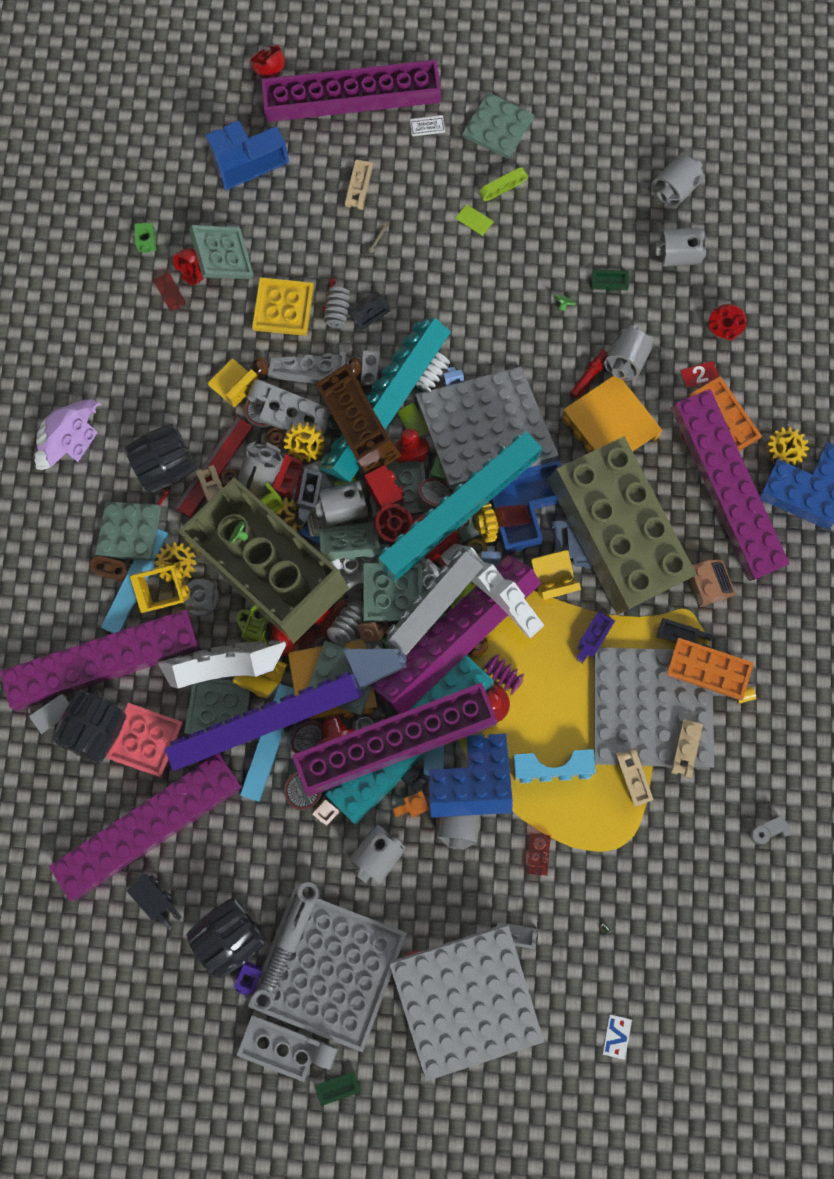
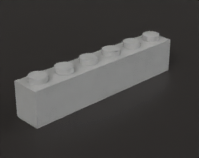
M464 547L461 551L457 550L451 557L452 561L448 566L444 565L438 572L439 576L435 581L432 579L425 587L426 591L422 596L419 594L412 603L414 605L401 614V620L388 629V635L386 636L388 642L400 651H403L405 655L409 653L484 567Z

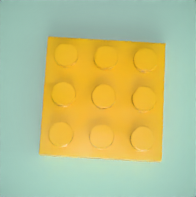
M260 278L252 325L253 331L307 336L314 283Z

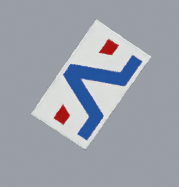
M614 1015L609 1016L603 1055L625 1060L632 1023L631 1019Z

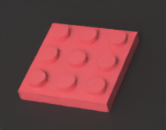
M128 703L125 709L126 720L106 758L162 778L169 762L165 748L170 747L169 742L178 739L184 723Z

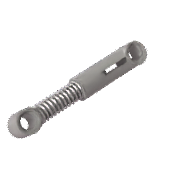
M306 882L298 888V894L276 943L279 949H276V956H273L274 960H272L273 963H270L271 967H269L270 970H267L268 974H266L267 977H264V983L261 984L252 997V1005L258 1011L269 1010L274 1005L277 983H280L279 979L283 975L282 972H284L283 969H285L286 962L290 958L289 955L292 952L295 953L314 905L319 898V888L313 883ZM307 887H312L314 890V895L310 899L304 896V890ZM305 902V906H304V908H303V910H302V913H301V915H300V918H299L298 922H296V919H297L298 914H299V912H300V910H301V907H302L303 903ZM261 994H265L268 997L269 1001L266 1006H261L258 1002Z

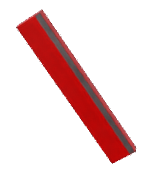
M237 417L201 470H206L209 466L214 465L219 477L246 440L253 426ZM197 475L174 507L189 518H192L205 499ZM211 476L205 478L206 483L213 481Z

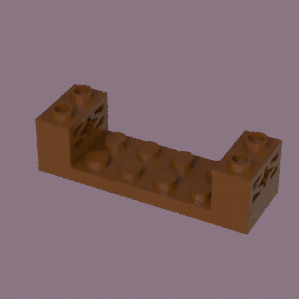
M348 364L343 365L315 383L356 460L367 474L401 457L395 443L385 431L364 394L365 391Z

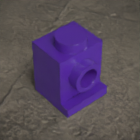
M247 961L239 967L233 982V986L238 993L253 995L263 972L261 966ZM245 974L250 976L248 980L243 979Z

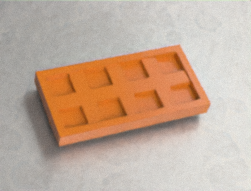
M721 376L689 394L688 397H692L711 389L739 451L761 439L762 435Z
M678 638L666 676L742 701L754 663Z

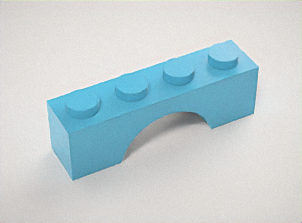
M594 749L573 751L570 760L565 765L557 768H550L541 764L534 753L514 754L513 756L515 781L520 780L521 784L532 783V779H539L540 782H551V778H559V781H569L571 777L579 776V780L591 779V776L596 773Z

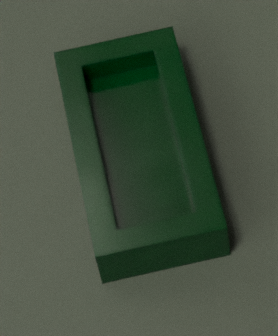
M592 270V290L628 291L629 271Z
M355 1071L315 1085L321 1106L361 1092Z

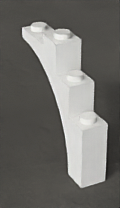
M453 544L441 555V558L448 565L452 561L451 557L457 550L461 551L464 547L484 566L471 582L490 596L517 624L526 637L531 638L544 626L524 599L525 595L516 583L504 579L493 564L483 562L472 547Z

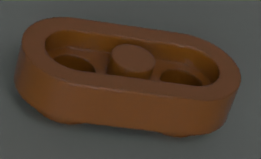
M96 556L90 562V570L100 577L121 581L125 579L128 573V568L122 561ZM103 564V569L98 570V566ZM118 569H122L120 574H116Z

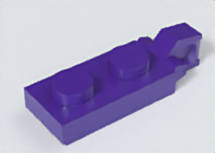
M598 611L577 647L580 650L576 659L578 662L583 664L588 655L593 657L615 623L614 619Z

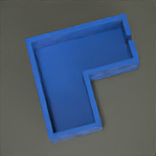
M240 121L229 123L224 127V130H213L206 135L216 173L225 191L289 163L286 143L277 126L268 128L264 132L248 138Z
M827 442L823 447L811 474L777 459L759 495L760 499L829 530L834 524V445Z
M560 460L529 467L490 500L491 509L494 512L496 511L498 515V535L504 555L541 546L543 538L535 509L559 504L547 479L557 468L561 467Z
M488 734V738H485L484 735H468V768L429 770L431 817L512 813L513 798L506 734Z

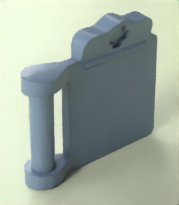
M566 521L552 522L555 552L563 550L562 528H567L568 551L570 559H573L574 566L591 569L592 566L570 523Z

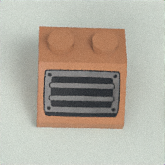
M708 560L692 565L697 575L690 578L689 581L699 607L736 596L723 560Z

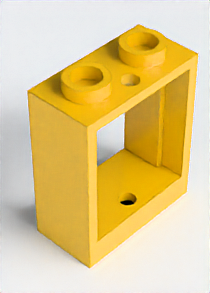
M179 562L137 572L130 576L141 613L183 603L189 599L190 590L185 585L184 571ZM171 570L179 596L153 603L145 576Z

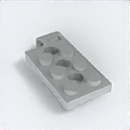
M261 380L253 381L247 399L251 402L264 405L259 421L287 432L288 429L291 430L293 424L298 427L299 422H301L305 426L304 417L311 416L314 423L309 425V427L315 424V430L321 429L320 436L324 435L327 427L326 421L331 414L328 407ZM276 402L279 405V409L276 411L271 410L269 403ZM288 409L295 410L296 417H289L286 411Z
M252 1015L237 1056L305 1082L311 1063L331 1070L338 1048ZM264 1036L269 1039L268 1048L262 1049L259 1047L258 1040L260 1037ZM280 1044L288 1046L289 1052L286 1056L278 1054L277 1048ZM299 1052H305L308 1055L306 1063L301 1064L297 1061L296 1056Z

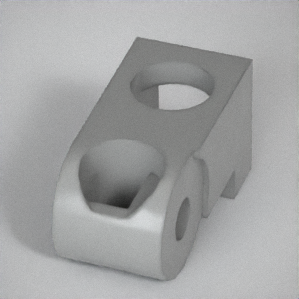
M363 350L362 386L372 387L374 382L377 381L381 360L380 352Z
M781 815L754 828L750 832V839L753 843L761 845L767 843L770 837L780 834L781 838L792 834L784 816Z

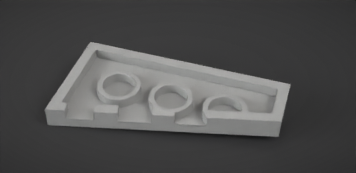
M340 352L338 355L327 353L316 357L305 355L304 358H296L295 356L271 358L268 378L315 384L345 365L347 352Z

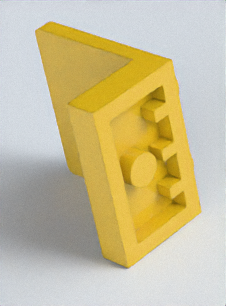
M231 359L208 382V386L235 408L249 393L253 381L259 379L252 369L248 372L238 362Z
M568 550L531 559L533 571L541 583L537 587L538 595L544 600L581 590L580 583L574 579Z
M278 660L273 671L256 677L235 676L232 682L242 689L254 692L259 697L268 698L281 684L288 665Z

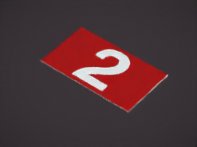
M713 361L680 370L686 388L707 383L719 377Z

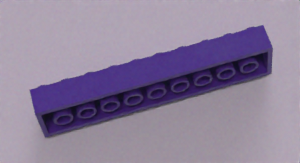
M348 671L335 676L336 681L332 682L330 678L317 683L318 688L316 689L310 686L298 691V696L292 693L280 698L281 702L278 704L275 700L262 705V710L260 711L257 707L244 712L243 718L237 715L224 720L225 725L219 722L207 727V732H204L202 729L187 735L189 738L187 740L184 736L169 742L170 747L165 748V752L172 770L175 771L357 699L364 695L362 688L359 687L354 673L350 675Z

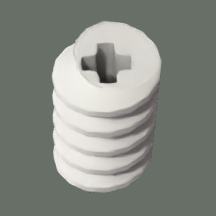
M437 352L416 383V386L424 392H431L429 387H436L433 381H440L437 375L441 377L444 375L441 369L446 371L447 366L445 363L450 364V361L444 355Z

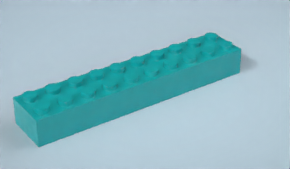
M436 318L417 321L413 325V331L402 341L403 346L401 349L393 354L392 362L383 369V375L372 385L373 390L370 394L366 395L384 429L387 428L451 333ZM342 434L339 439L333 442L331 445L332 450L322 458L321 466L319 467V470L334 482H350L361 466Z
M527 431L523 435L519 433L514 437L513 443L509 447L504 446L501 448L495 459L490 458L483 464L484 468L478 472L476 470L468 477L469 481L464 485L463 483L459 484L453 490L454 494L450 497L445 496L439 502L440 506L435 510L431 508L425 513V518L420 523L418 521L413 523L406 535L402 533L394 540L395 544L389 548L387 546L379 553V566L394 583L539 459L543 448Z
M466 655L411 709L479 683L483 684L487 693L494 686V680ZM429 751L335 786L325 795L356 826Z

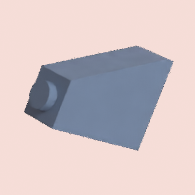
M399 649L344 650L359 687H366L407 667L405 663L407 662L406 656Z

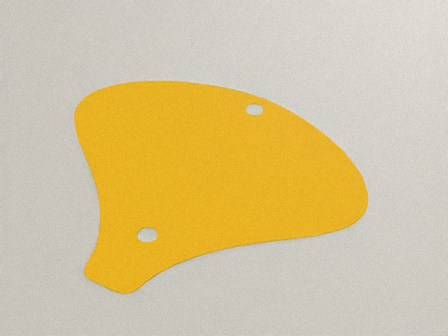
M533 591L525 600L544 624L531 638L526 637L508 615L486 636L488 649L479 657H472L467 654L482 669L491 657L499 653L498 661L505 658L504 665L507 666L511 663V671L517 668V676L524 673L523 683L512 696L510 695L512 688L505 691L510 700L507 716L498 722L497 725L487 728L481 735L488 738V734H506L513 798L512 811L523 821L539 832L572 848L595 852L618 849L626 844L637 832L647 804L634 806L620 765H595V775H592L591 779L579 780V776L571 777L569 781H559V778H551V782H540L539 779H532V783L521 784L520 780L515 781L514 754L534 753L541 764L550 768H557L565 765L570 760L573 751L594 749V655L593 657L588 655L583 664L576 659L580 653V650L577 649L579 642L598 612L590 611L555 598L544 600L538 595V592ZM677 609L661 615L643 617L603 613L614 619L615 623L599 648L674 650L676 643L656 637L662 618L700 629L702 632L705 631L695 615L687 609ZM697 638L696 642L710 646V641ZM499 679L494 681V685L499 686ZM505 684L499 687L504 690ZM466 736L458 739V741L465 754V757L467 758ZM642 766L650 788L653 766Z

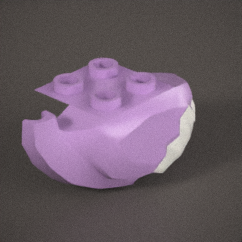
M89 399L60 407L51 412L41 422L36 439L38 448L34 459L36 469L44 470L51 468L66 453L77 462L80 460L98 433L87 421L90 413H96V406H101L99 402Z

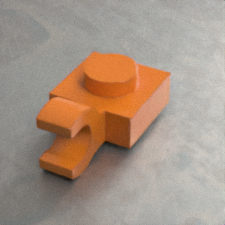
M421 791L404 798L405 805L394 808L393 812L396 818L408 812L412 818L430 809Z

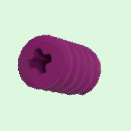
M498 653L491 657L482 670L487 669L486 674L488 676L493 674L492 679L494 681L499 679V686L505 684V691L512 688L510 693L512 696L523 683L524 673L517 676L518 669L516 668L511 671V663L505 666V658L498 661L500 656Z

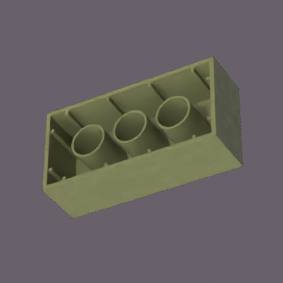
M625 436L557 468L547 479L617 615L697 575Z
M233 478L179 530V533L193 551L293 644L349 589L340 571L236 478ZM243 521V532L248 534L247 539L243 541L238 538L233 544L230 543V537L234 529Z

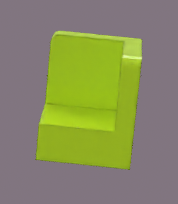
M267 482L265 486L269 493L259 500L275 513L285 505L278 493Z

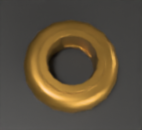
M473 538L466 543V546L469 547L473 545L481 546L482 551L478 554L480 558L482 552H487V543L483 539Z

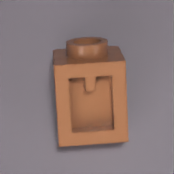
M387 622L360 623L358 629L363 642L380 641L388 631L389 626Z

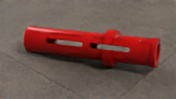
M601 349L595 359L589 362L587 370L569 392L570 395H573V398L580 399L597 373L602 371L607 351Z

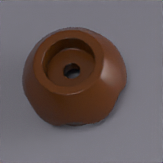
M256 356L252 361L253 371L257 374L258 379H263L268 375V362L263 357Z
M354 357L349 360V367L355 376L359 378L362 362Z
M272 428L268 430L264 440L265 443H270L282 449L286 443L284 438L287 435L284 430Z
M233 468L222 471L219 476L222 487L224 488L230 482L229 478H236L238 480L239 471Z
M485 637L468 655L479 657L488 649L487 638Z

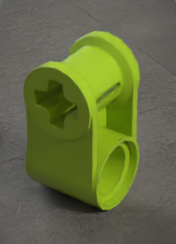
M254 606L244 625L241 638L245 639L247 637L256 641H262L269 620L265 617L261 619L255 618L258 610Z

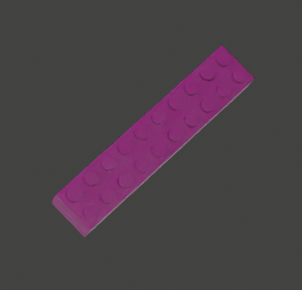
M437 60L261 79L267 122L441 103Z
M711 389L671 407L673 415L748 581L755 580L789 565L788 558Z
M510 555L495 567L504 579L516 583L525 595L524 599L541 584L531 567ZM476 585L439 622L433 625L409 653L405 655L407 662H405L406 668L370 685L381 701L398 714L408 711L501 623L508 614Z
M186 609L2 670L0 675L9 708L19 711L55 699L61 694L67 695L157 665L160 661L199 651L201 647L191 615Z
M479 683L292 756L305 793L308 796H312L497 725V719L482 683Z
M218 753L48 867L68 900L76 901L243 789L224 757Z

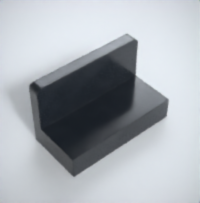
M374 291L348 308L347 314L353 317L358 329L362 331L391 310L384 296Z

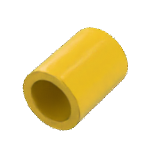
M752 686L747 687L743 700L736 699L737 703L755 700L756 693Z

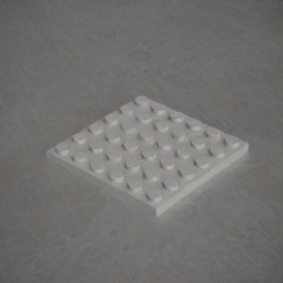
M522 367L431 390V392L426 391L416 394L419 409L449 489L455 488L461 483L463 485L469 481L468 477L476 470L478 472L484 468L483 464L490 458L495 459L501 448L504 446L509 447L513 443L514 437L519 433L523 435L526 431L543 448L539 459L530 467L558 460L559 455Z
M599 648L596 654H594L595 765H620L616 753H625L630 748L635 747L642 766L672 767L682 720L685 719L703 724L694 768H714L713 691L666 676L674 650ZM633 759L625 761L627 766L634 763ZM680 761V765L686 767L687 762Z
M293 889L253 995L261 984L264 983V977H267V970H270V963H273V956H276V949H279L276 943L298 894V890ZM304 893V896H305V898H307V899H310V898L313 897V896H311V895H308V894ZM317 899L295 953L292 952L289 955L290 958H288L287 965L283 969V975L279 979L280 983H277L274 1005L269 1010L260 1012L363 1053L392 975L389 962L398 959L407 933L324 900ZM305 902L303 903V905H302V907H301V910H300V912H299V914H298V917H297V919H296V922H298V920H299V918H300V915H301V913H302V910H303V908H304V906H305ZM261 994L258 998L259 1004L261 1006L268 1004V997L265 994ZM251 997V1000H250V1002H249L248 1007H250V1008H252V1009H255V1008L253 1007V1005H252V997Z
M508 923L389 962L426 1081L544 1042Z

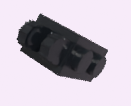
M304 468L298 476L292 511H296L294 522L298 526H303L311 513L316 509L323 473Z
M144 874L127 892L152 921L159 919L170 929L172 924L164 914L169 910L177 920H180L182 916L175 909V904L171 901L173 899L171 894L167 890L162 891L158 886L160 882L154 875Z

